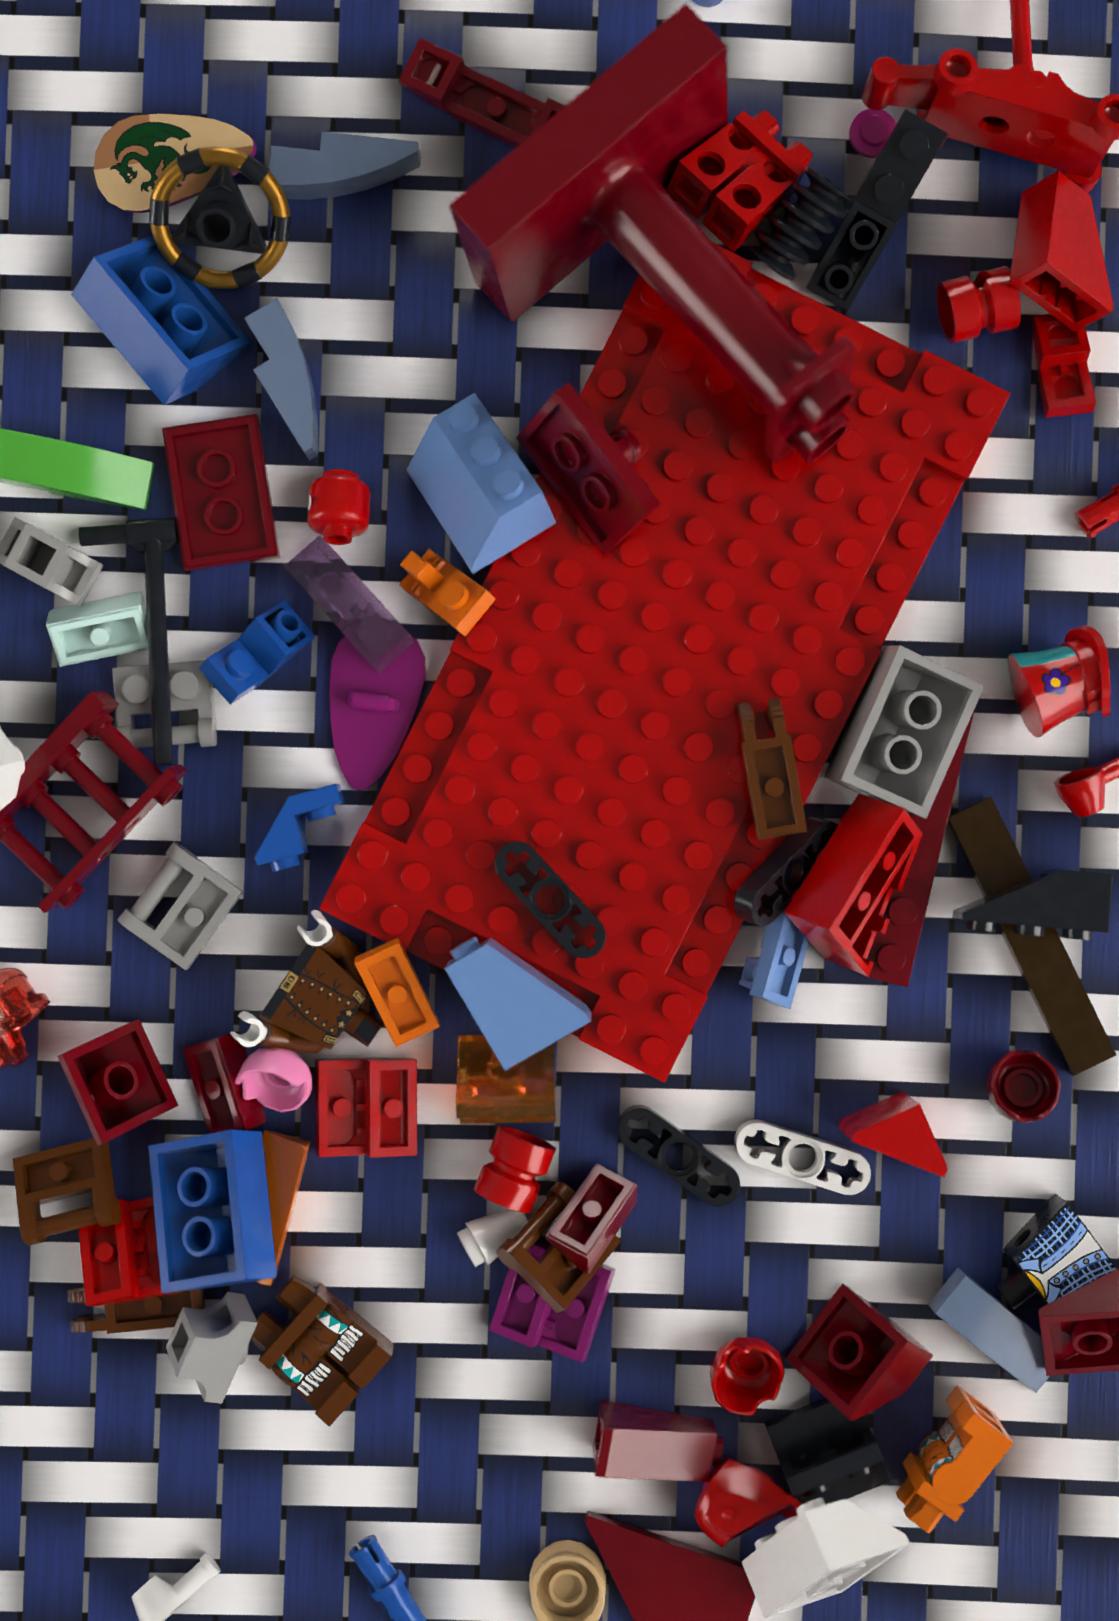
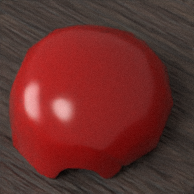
M737 1337L726 1342L717 1351L710 1369L711 1387L715 1401L727 1412L744 1416L754 1415L757 1407L766 1400L774 1401L777 1398L785 1374L779 1351L761 1337Z

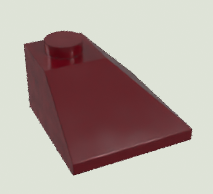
M842 1283L785 1360L849 1420L855 1421L905 1394L933 1357V1354L901 1326Z

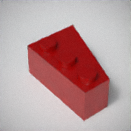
M858 793L848 811L843 814L837 829L825 848L818 854L815 864L800 888L793 894L791 902L784 911L825 960L869 977L874 962L867 960L877 931L885 934L890 919L883 917L893 889L901 891L923 833L904 808Z

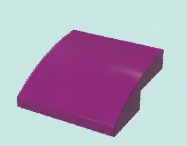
M535 1242L528 1252L538 1261L550 1246ZM602 1264L564 1311L556 1313L516 1270L509 1268L489 1331L531 1348L537 1345L582 1363L587 1359L616 1269Z

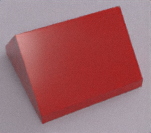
M903 1091L841 1118L838 1128L852 1142L945 1178L948 1167L921 1105Z

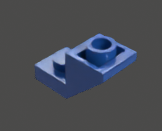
M284 600L256 617L237 640L208 657L199 669L231 705L265 682L308 645L316 635Z
M332 784L289 796L255 855L257 866L270 864L272 872L300 865L298 855L309 853L300 815L306 814L308 822L336 815L334 806L345 803L340 784Z

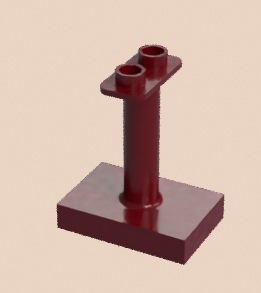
M685 3L453 201L449 207L475 283L511 323L609 241L767 413L766 456L775 464L795 450L806 463H811L831 449L852 424V421L842 411L857 394V388L850 382L856 347L847 336H842L817 355L666 192L679 161L728 125L727 46Z

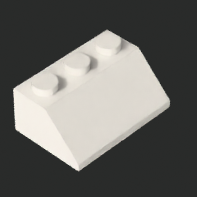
M818 1498L796 1509L797 1516L778 1523L775 1526V1533L757 1540L754 1543L756 1550L742 1561V1565L764 1619L845 1591L910 1545L906 1534L846 1499L826 1505L823 1498Z

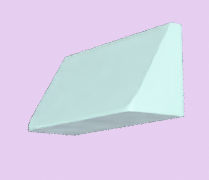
M142 592L85 602L81 607L71 605L56 608L48 613L46 627L60 667L148 649L147 609Z

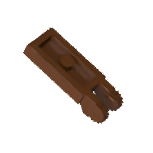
M779 697L767 700V717L771 725L773 738L757 740L754 728V713L749 702L738 704L737 706L740 730L744 742L740 743L757 840L807 832L791 735H787Z
M84 1286L70 1288L67 1291L68 1302L85 1303ZM204 1289L188 1290L159 1297L104 1305L105 1314H84L70 1320L71 1332L83 1333L107 1330V1334L175 1327L183 1307L205 1309Z

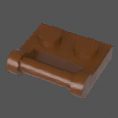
M91 1138L13 1158L19 1228L22 1240L26 1245L43 1243L47 1236L95 1224L107 1227L119 1224L121 1221V1207L115 1197L109 1141L98 1146L95 1139ZM89 1192L93 1194L94 1205L47 1217L41 1216L40 1205Z
M555 1182L546 1193L547 1200L513 1239H506L497 1250V1255L502 1263L510 1269L516 1270L556 1313L564 1311L621 1242L615 1235L589 1274L577 1268L552 1244L538 1261L534 1259L528 1252L529 1249L558 1215L563 1212L575 1194L563 1182Z

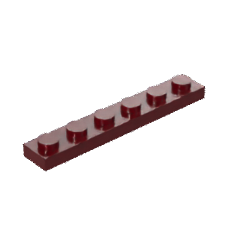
M974 711L927 818L924 819L908 813L923 835L902 890L893 889L883 915V917L890 919L885 934L878 931L876 933L867 960L874 962L868 978L905 987L909 985Z

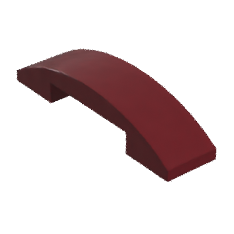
M422 38L419 39L399 78V83L426 102L457 120L514 147H518L565 107V105L550 98L544 103L467 67L464 64L463 57Z

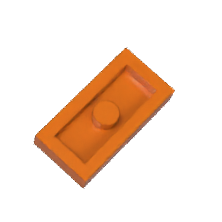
M430 548L421 558L414 551H411L400 564L408 574L399 586L463 636L468 634L496 600L485 588Z
M399 937L354 957V964L395 1047L440 1027L439 1020Z

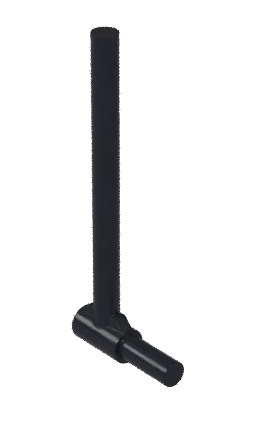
M176 517L127 520L126 524L79 527L81 546L128 543L129 547H133L138 553L144 554L154 765H173L163 552H169L179 542Z

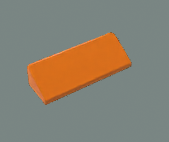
M265 1129L263 1133V1147L277 1272L311 1141ZM275 1278L260 1280L256 1282L263 1285L272 1286Z

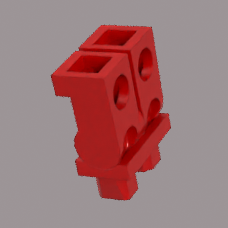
M743 110L734 118L733 123L723 127L681 159L666 190L697 219L707 212L702 224L733 253L746 241L748 235L766 219L768 214H773L781 206L779 204L781 198L789 200L793 196L794 190L791 185L794 182L800 183L805 173L804 169L813 158V153L801 142H793L785 148L775 139L780 127L778 121L766 110H762L752 117Z

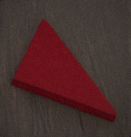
M587 1510L585 1516L586 1525L634 1621H748L755 1600V1594L742 1562Z

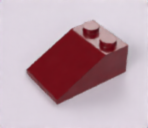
M1118 1268L1038 1309L1046 1376L1119 1371Z

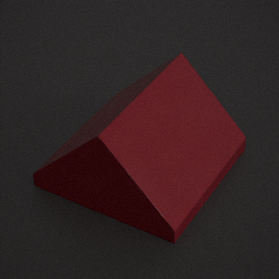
M140 1019L57 1056L98 1146L179 1106Z

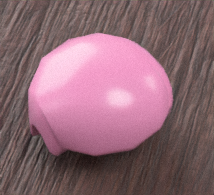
M263 1047L248 1056L237 1075L235 1084L239 1085L242 1083V1095L245 1100L257 1099L263 1106L282 1113L297 1110L308 1099L312 1090V1075L307 1064L295 1051Z

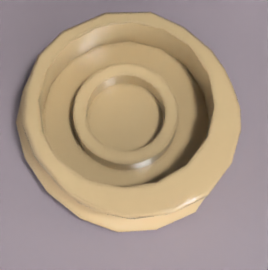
M560 1540L545 1547L534 1559L529 1574V1591L532 1609L537 1621H598L600 1619L605 1603L606 1574L603 1564L595 1551L580 1542Z

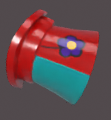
M1082 625L1070 630L1065 636L1064 643L1056 648L1009 654V674L1015 701L1024 724L1033 736L1039 738L1060 723L1083 711H1086L1089 715L1101 710L1102 717L1110 716L1111 683L1108 652L1102 636L1093 627Z

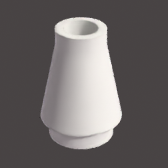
M506 1209L466 1222V1228L459 1231L457 1235L475 1267L484 1262L489 1265L498 1257V1248L506 1239H513L526 1225L528 1220L523 1212Z

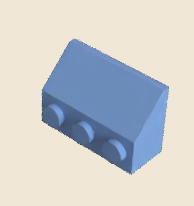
M475 392L433 417L406 470L472 574L556 524L542 490Z

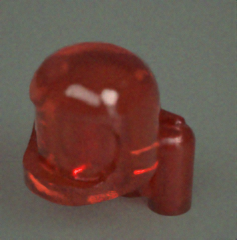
M17 968L0 969V1069H4L9 1065L17 1067L29 1058V1054L24 1048L26 1044L21 1028L33 1020L50 1003V1000L44 993H36L27 980V975Z

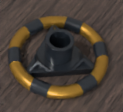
M214 146L197 148L177 157L164 169L157 179L150 197L149 223L158 249L173 269L190 281L206 287L234 289L242 288L261 280L278 264L290 240L291 215L285 193L267 167L244 152ZM210 165H219L173 235H171L168 227L169 198L177 183L184 176ZM229 167L237 169L260 186L269 200L272 209L271 239L267 247ZM176 243L262 255L256 261L232 271H217L203 267L181 251Z

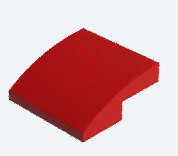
M315 1059V1155L318 1157L367 1155L370 1158L416 1156L417 1059Z
M153 1196L130 1202L119 1199L121 1207V1221L119 1224L107 1227L95 1224L78 1229L86 1306L109 1305L179 1293H162Z

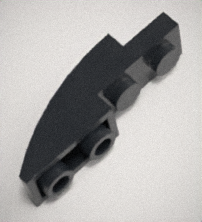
M904 109L848 207L847 216L841 220L806 286L807 289L842 309L849 310L948 133Z

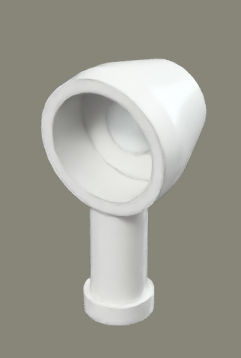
M205 1553L199 1558L200 1561L174 1585L169 1584L156 1575L131 1597L139 1621H165L207 1580L221 1572L214 1559Z

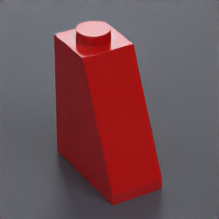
M1058 170L1021 193L1009 283L1075 332L1112 313L1113 300L1091 196Z

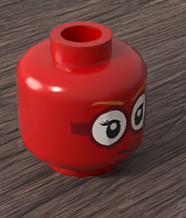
M343 469L325 471L322 473V477L317 478L309 487L308 526L315 533L322 535L323 540L329 544L346 545L351 543L353 537L360 536L368 530L370 522V488L365 482L360 480L358 474Z

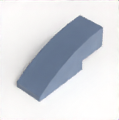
M322 131L320 151L271 145L269 171L281 185L287 199L333 198L366 191L393 181L419 168L421 155L419 144L416 141Z
M276 298L244 318L269 358L268 361L253 370L310 461L318 456V418L315 392L309 366L298 337L279 300Z
M957 1268L928 1303V1306L937 1316L984 1354L1037 1393L1050 1377L1046 1376L1041 1334L996 1297L982 1288L961 1269Z

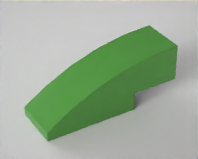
M0 428V483L45 490L54 495L147 510L155 465L153 462L94 447Z

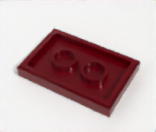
M252 414L162 428L183 570L190 572L280 558L258 415Z

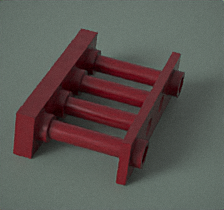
M91 691L25 762L24 773L20 777L17 796L0 811V841L51 890L38 905L44 913L60 906L66 910L74 904L85 892V889L81 886L84 880L157 803L164 807L181 791L183 786L178 781L188 772L180 764L170 766L162 773L112 724L113 718L109 714L119 703L106 691ZM89 736L92 739L98 737L149 787L131 807L123 802L79 759L81 753L77 748ZM56 771L60 774L66 772L116 821L98 842L46 793L49 788L45 783ZM24 805L27 808L33 806L84 856L66 876L15 828L17 822L13 817Z

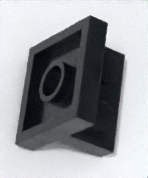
M824 1398L764 1422L791 1493L802 1504L814 1499L823 1498L827 1505L842 1499L851 1498L890 1482L882 1462L884 1459L880 1448L869 1429L865 1416L851 1421L827 1398Z

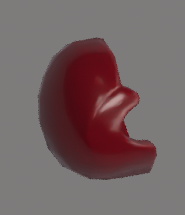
M1012 1050L1002 1055L989 1069L986 1089L991 1105L1000 1115L1011 1121L1027 1123L1039 1121L1053 1111L1058 1104L1061 1083L1055 1066L1037 1051Z

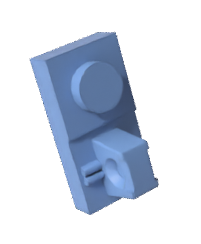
M784 911L771 924L765 926L764 937L760 947L762 948L760 957L746 958L739 985L751 989L749 994L779 1007L791 1009L809 941Z

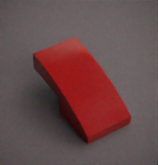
M1051 314L1034 316L1032 323L1035 359L1045 418L1092 413L1096 405V398L1087 364L1091 349L1086 328L1083 327L1074 332Z

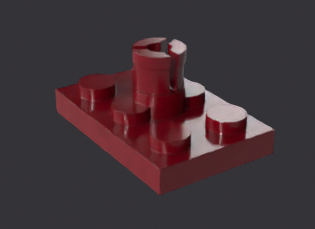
M568 383L555 391L516 439L602 555H604L621 543L660 505V502L651 492L646 481L639 476L632 466L641 458V447L636 436L631 431L625 434L626 428L622 427L607 433L592 413L588 403L580 397L571 383Z

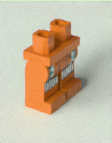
M958 1385L955 1386L946 1398V1402L952 1410L951 1415L937 1434L929 1435L921 1442L918 1448V1456L910 1452L902 1462L908 1477L896 1491V1495L906 1506L903 1509L906 1517L927 1533L932 1531L944 1514L955 1522L965 1511L962 1503H965L973 1496L1014 1443L995 1413Z

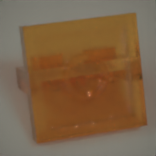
M458 1035L456 1117L460 1118V1124L556 1122L554 1043L505 1071L484 1035Z

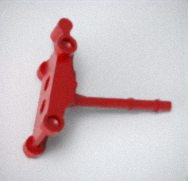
M1010 0L1013 66L1010 69L979 68L975 57L970 52L958 48L950 49L943 53L937 65L898 64L896 60L890 57H881L873 63L861 96L862 102L869 109L875 111L882 110L887 105L922 109L916 115L948 133L946 138L1059 169L1060 172L1086 193L1090 192L1098 182L1102 174L1101 161L1114 140L1119 139V94L1107 95L1098 103L1071 90L1059 74L1049 71L1047 76H1045L1043 72L1034 70L1029 0Z

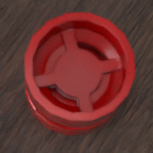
M1001 266L981 271L976 275L975 281L964 275L940 281L937 284L936 303L943 333L949 343L954 344L977 338L983 328H986L990 334L1015 329L1020 325V296L1018 289L1009 283L1011 275L1009 267Z
M499 1125L489 1148V1153L494 1161L483 1165L473 1190L485 1199L508 1209L531 1213L540 1189V1184L535 1178L536 1176L546 1175L556 1148L532 1134L509 1126Z

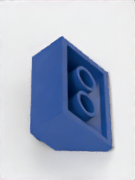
M153 235L93 257L71 294L163 405L198 390L251 344V340L205 286L190 281L172 268L158 249Z
M226 1130L149 1145L162 1293L236 1285L277 1278L262 1131Z

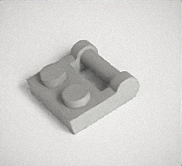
M205 660L169 663L171 713L198 710V724L172 726L173 745L200 743L201 747L217 745L213 684L199 669ZM149 665L112 668L114 697L119 703L115 708L117 729L136 748L153 747L152 728L135 729L134 716L151 714Z
M173 841L165 852L168 858L134 906L131 909L125 908L118 918V922L181 968L188 970L241 897L244 890L201 861L188 849ZM184 868L194 876L158 927L155 928L147 919Z

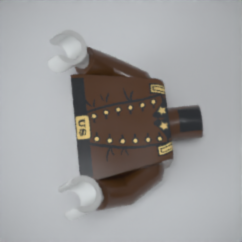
M313 910L310 912L315 920L319 922L316 929L306 931L302 926H297V930L307 945L259 1017L266 1022L259 1021L249 1012L243 1011L239 1013L238 1017L251 1024L250 1029L244 1034H237L231 1031V1036L243 1046L252 1047L258 1044L267 1048L288 1049L296 1053H318L324 1048L332 1049L345 1032L368 1047L384 1024L360 1008L368 997L369 992L354 964V957L361 955L357 945L336 928L331 927L320 911Z

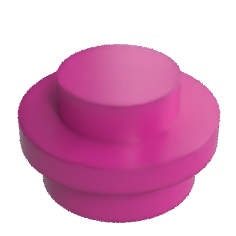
M866 109L860 112L852 121L849 129V140L852 147L864 157L876 158L893 131L896 122L884 110Z

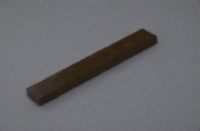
M987 797L949 816L948 824L984 897L1031 878L992 797ZM997 923L1069 1074L1075 1076L1116 1056L1114 1048L1056 929L1044 927L1043 936L1014 934L1015 924Z

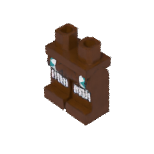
M293 1275L276 1297L293 1314L282 1324L264 1309L256 1317L258 1324L251 1340L262 1350L259 1361L269 1370L272 1369L284 1383L296 1390L316 1409L315 1414L330 1427L358 1396L360 1388L363 1390L391 1359L394 1343L343 1301L332 1295L331 1291L322 1283L315 1289L308 1282Z

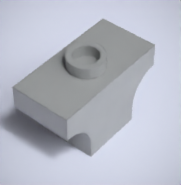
M14 517L0 543V564L80 607L104 566L17 517Z
M227 1292L219 1303L206 1309L183 1307L165 1347L177 1378L196 1380L204 1402L223 1403L239 1365L243 1364L247 1358L249 1342L258 1323L245 1294Z

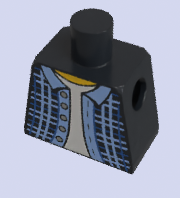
M1055 1194L1005 1245L1004 1252L1018 1270L996 1285V1288L1013 1310L1035 1294L1046 1306L1117 1268L1069 1203Z

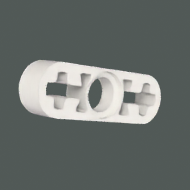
M759 1119L744 1122L735 1133V1148L740 1157L750 1165L844 1195L860 1193L867 1187L870 1181L871 1169L869 1163L856 1150ZM757 1130H762L763 1138L768 1143L778 1146L780 1143L779 1137H787L780 1148V1163L772 1162L776 1154L774 1151L765 1148H759L756 1155L750 1154V1147L744 1142L746 1136L754 1137ZM798 1144H808L815 1151V1161L808 1169L797 1170L789 1163L790 1151ZM825 1151H831L832 1153L828 1160L840 1166H846L849 1159L854 1160L853 1166L860 1171L858 1177H849L845 1184L842 1183V1177L839 1173L825 1168V1177H818L825 1165Z

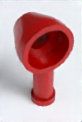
M1119 757L1098 767L1092 766L1072 771L1059 777L1054 782L1061 800L1076 817L1095 814L1105 807V784L1119 778Z

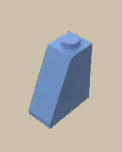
M476 937L470 938L450 951L453 959L448 961L444 969L505 1071L591 1022L592 1013L585 1003L491 937L481 943L478 942Z

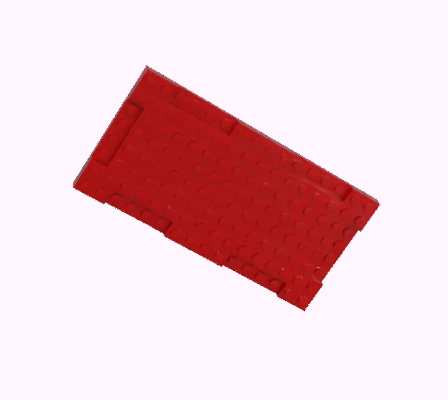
M717 244L715 245L817 355L842 336H847L855 345L850 382L857 388V394L842 411L852 421L850 428L831 449L811 463H806L794 450L783 460L774 464L765 454L767 413L649 284L638 275L580 397L588 403L592 413L607 433L622 427L626 428L625 434L631 431L636 436L641 447V458L632 466L649 485L651 492L660 502V505L621 543L602 555L543 474L540 473L539 477H536L535 482L542 490L556 524L494 561L482 587L496 600L466 636L458 632L450 648V653L365 822H362L319 907L320 910L386 943L399 937L405 952L407 951L445 970L444 968L448 961L453 959L450 953L452 949L473 937H476L479 943L491 937L588 1006L592 1013L591 1022L570 1034L578 1037L582 1042L664 1083L708 998L707 993L744 921L736 915L734 909L737 890L787 836L761 840L756 838L740 743L744 742L740 730L738 704L749 702L755 718L756 739L761 740L773 738L771 725L767 717V700L780 698L787 735H791L804 807L963 483L969 478L1011 394L927 350L920 354L752 269L753 262ZM515 841L529 844L600 920L605 929L606 940L599 953L590 958H578L571 955L502 881L495 869V859L503 846ZM511 850L505 855L509 862L504 869L506 873L511 876L513 873L518 872L527 880L528 883L519 887L525 895L529 894L532 886L537 881L548 877L543 868H539L536 875L527 868L526 863L530 856L525 851L516 855ZM544 886L536 895V904L544 913L554 914L564 906V893L557 886ZM573 904L569 913L561 920L553 922V925L558 931H561L566 923L575 934L574 939L571 941L572 945L577 948L579 945L585 944L590 948L595 944L592 934L596 928L591 923L586 927H582L573 918L575 914L581 912L580 908Z

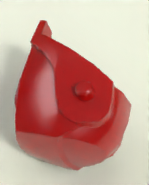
M726 1458L714 1468L708 1482H704L702 1492L695 1506L694 1515L699 1528L712 1541L723 1547L729 1541L778 1515L783 1516L785 1519L797 1516L796 1509L803 1504L793 1497L792 1494H787L773 1482L770 1476L754 1466H747L736 1460Z

